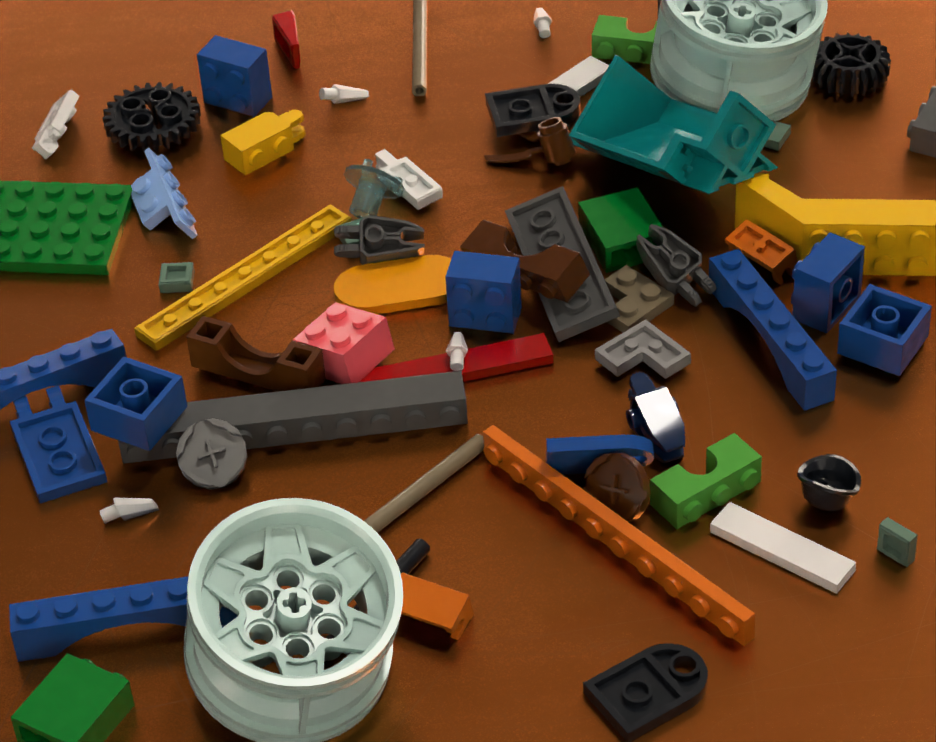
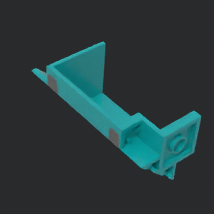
M617 55L614 56L569 134L573 144L577 147L708 194L718 191L720 186L728 183L737 184L753 178L755 173L763 170L772 171L778 168L760 153L776 124L741 94L729 91L717 113L671 99Z

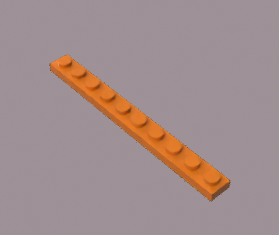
M495 425L483 431L484 455L492 465H498L509 473L515 482L524 484L541 501H547L558 509L564 518L573 520L585 529L590 537L600 540L616 556L626 559L637 567L643 576L650 577L663 586L669 595L678 597L690 606L696 615L705 617L716 625L725 636L735 639L743 646L755 638V613Z

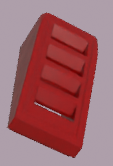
M292 10L275 14L272 17L274 39L294 69L300 68L301 60L295 14Z

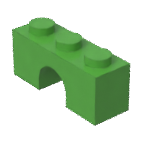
M599 15L592 33V57L613 60L614 56L617 55L624 61L650 64L657 21L651 31L635 33L628 30V18Z
M733 433L706 449V474L696 475L689 473L677 464L650 479V505L673 527L679 529L760 483L762 456L738 435Z

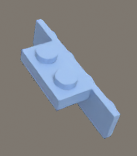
M147 148L144 152L151 169L143 176L137 178L131 185V197L142 224L151 231L171 215L174 223L190 238L194 239L198 236L193 225L196 220L190 211L186 209L188 202L178 190L180 183L170 171L173 168L171 163L163 154L157 155L150 148Z

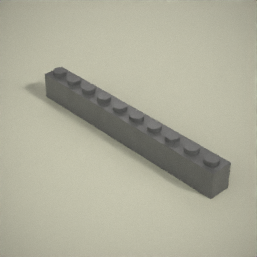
M462 371L187 402L188 407L150 451L119 440L118 443L122 462L125 464L177 458L178 442L186 429L194 423L197 424L200 421L212 418L227 421L237 428L246 443V449L468 424Z

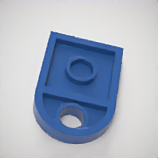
M637 435L546 438L545 462L563 475L586 474L587 468L594 459L607 453L624 452L635 457L645 467L654 460L653 442L648 438Z

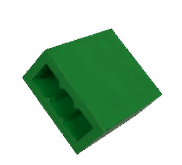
M638 187L578 202L579 223L591 249L606 273L619 270L625 265L631 267L643 264L636 246L639 234L657 246L648 235L649 226L651 224L663 226Z
M67 653L11 716L17 742H104L135 705L130 682L120 673H111L96 666L88 659H80Z

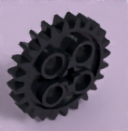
M158 82L155 87H151L150 83H146L145 88L142 89L135 85L132 92L126 89L123 90L124 96L115 95V102L107 103L108 109L103 110L104 117H102L106 135L111 137L112 143L119 142L121 148L129 145L130 151L141 147L142 152L148 147H153L156 152L161 145L169 149L171 142L181 144L180 138L189 139L190 132H196V125L201 123L200 106L197 102V97H192L191 91L184 92L183 86L174 89L173 83H170L166 87H162L161 82Z

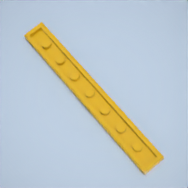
M331 204L136 326L134 328L136 337L155 351H158L191 330L202 316H213L335 237V227L351 222V217Z

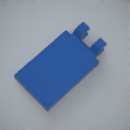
M59 385L46 389L50 401V409L33 414L26 395L13 401L17 411V419L10 421L11 430L39 503L107 482L105 470L77 402L73 401L66 404Z

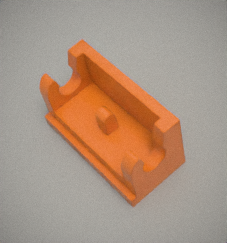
M746 219L725 238L729 252L739 249L743 255L771 271L773 280L779 285L783 284L782 274L785 269L788 275L792 276L793 269L797 263L795 248Z
M402 572L403 607L401 614L443 628L446 632L451 633L450 638L458 640L469 620L474 615L470 596Z

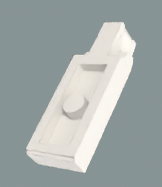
M73 90L66 92L53 104L34 138L36 141L32 149L42 155L45 160L59 147L57 140L67 130L64 124L77 111L74 106L79 95Z
M386 149L375 153L377 163L375 166L381 179L417 210L443 197L442 187L407 157L397 160Z

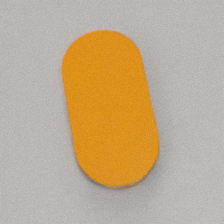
M424 255L354 266L342 272L335 280V301L374 314L391 313L447 303L445 276L451 258L441 255Z

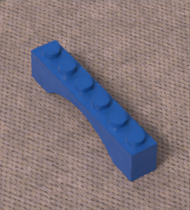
M736 249L709 258V278H711L717 288L713 295L723 307H730L739 311L756 327L776 360L787 390L801 408L805 411L834 401L836 368L743 253Z
M113 329L96 332L92 336L75 343L65 344L61 348L46 354L33 356L29 360L17 365L1 368L0 410L12 401L30 392L50 386L72 384L96 388L123 356L127 357L124 344Z
M188 576L9 604L10 633L18 662L56 656L71 644L88 635L126 624L150 622L186 626ZM221 607L219 614L222 628L237 617V614L225 607Z

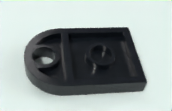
M542 84L485 93L486 106L497 137L539 131L538 125L542 121L553 117H560L562 122L568 125L575 121L581 112L579 94L573 88L561 84Z
M658 644L583 682V693L627 742H631L696 706L703 699L707 691L708 670L704 660L694 650L679 644ZM685 665L692 667L694 670L690 673H680L675 669Z

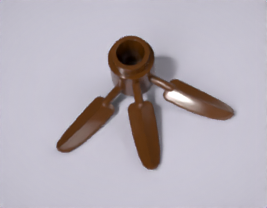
M560 117L546 119L538 125L539 131L519 134L532 142L539 140L541 146L512 154L484 155V158L488 162L511 163L527 160L532 157V154L544 152L547 162L554 163L557 166L566 164L571 161V157L576 152L569 134L578 118L568 125L563 123Z

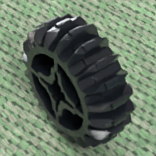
M848 32L846 35L836 33L834 38L827 36L824 41L819 43L812 75L813 82L818 83L820 89L827 88L828 93L837 92L840 96L843 94H850L851 97L854 94L865 96L866 91L874 93L876 88L883 87L884 82L888 79L891 65L890 54L887 52V47L881 45L880 40L872 41L871 36L862 37L860 33L850 35Z

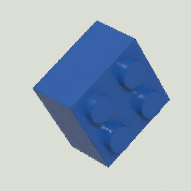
M215 35L198 52L197 60L204 103L255 117L273 97L267 50L265 48Z
M829 232L820 243L814 244L811 252L803 261L799 260L796 263L792 272L794 291L791 296V304H793L792 315L798 322L827 334L861 296L865 246Z
M454 251L445 276L449 326L514 334L522 308L520 258Z
M869 284L840 322L837 354L900 376L929 336L932 306Z
M124 356L84 400L91 431L150 451L188 407L182 376Z

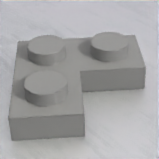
M645 319L596 348L595 360L617 377L639 363L644 362L666 379L691 364V353Z

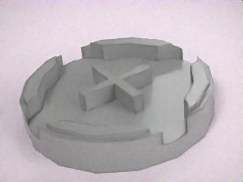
M215 418L205 419V421L189 426L180 437L176 450L178 466L185 478L197 487L209 490L224 488L236 481L243 472L248 457L246 443L239 430L227 421Z

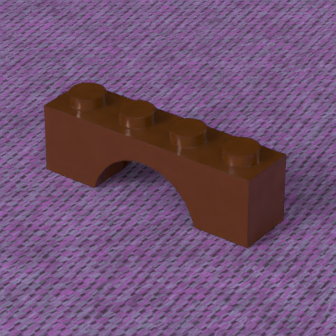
M482 220L460 246L463 252L520 258L521 288L539 292L548 299L556 298L568 302L590 275L580 252L556 244L534 255H516L518 248L508 229L486 220Z
M202 316L186 336L191 366L278 392L320 387L326 379L322 349L291 341L285 351L281 353L263 352L243 340L233 324Z

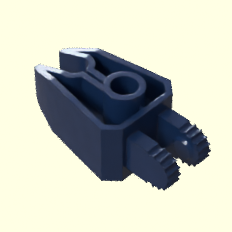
M639 371L632 374L629 380L631 389L628 392L630 409L626 410V419L629 427L635 431L637 436L648 438L653 442L654 458L660 462L667 463L683 458L685 427L675 398L670 395L667 387L661 386L656 388L650 376H647L644 372L641 373Z

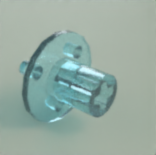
M364 159L362 165L346 167L344 173L346 180L357 188L349 208V212L357 218H363L366 215L377 216L383 198H399L405 189L402 184V178L394 177L385 171L372 167L373 161L370 159Z

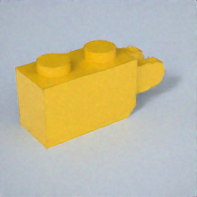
M292 109L279 116L273 112H264L221 134L224 160L246 176L293 151L294 143L303 139L306 135L304 126L298 125L304 120L302 111Z

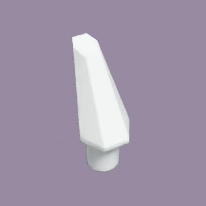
M536 8L533 22L539 31V36L547 38L551 35L549 26L552 23V19L543 8Z
M334 84L331 88H321L319 97L321 100H331L334 104L366 99L369 97V91Z
M454 332L446 348V353L450 357V368L454 371H460L464 368V357L468 352V348L461 332Z
M115 497L113 498L115 504L99 512L106 524L119 517L126 521L157 511L159 508L156 502L150 498Z

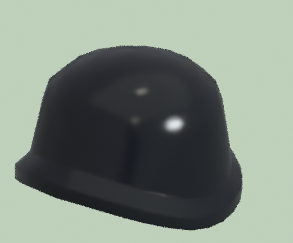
M834 454L820 455L809 459L799 467L797 477L801 481L804 498L812 506L823 511L842 510L859 492L861 487V475L856 466L849 460Z

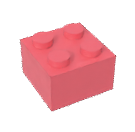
M337 302L328 307L324 313L293 339L295 342L322 349L326 379L340 384L358 383L395 350L386 317Z

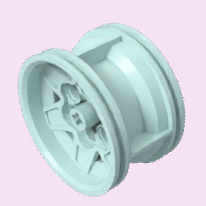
M661 0L650 61L652 79L656 87L671 99L717 113L729 91H734L741 94L770 120H781L796 111L808 95L827 14V0Z
M280 498L250 505L231 514L211 530L199 546L190 567L187 584V620L184 637L186 674L197 699L208 713L232 732L256 742H323L341 735L359 723L372 710L384 691L393 656V641L398 631L403 607L402 578L398 564L388 545L371 526L349 511L326 502L303 498ZM281 586H290V588H287V589H285V590L282 589V588H280V587H281ZM354 599L360 611L349 607L348 604ZM326 600L329 604H320L316 601ZM257 605L261 606L263 609L253 610L249 608V606ZM221 607L229 608L237 614V617L223 628L219 616ZM321 634H332L335 638L327 639L322 637ZM256 639H262L268 643L260 645L253 641ZM341 653L348 655L338 664L324 670V661L334 660ZM300 654L304 658H292L290 656ZM274 661L280 674L264 670L260 667L269 665Z

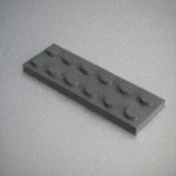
M563 186L505 210L523 256L540 253L556 244L580 252L590 272L589 277L568 302L556 298L548 299L538 292L558 342L620 316Z

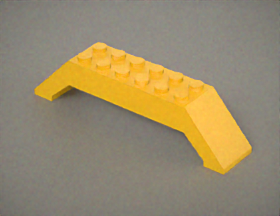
M757 173L754 174L753 178L736 184L735 229L746 219L794 247L797 262L799 260L803 261L811 252L814 244L820 243L831 232L865 246L863 275L936 276V200L802 199L770 180L769 174Z

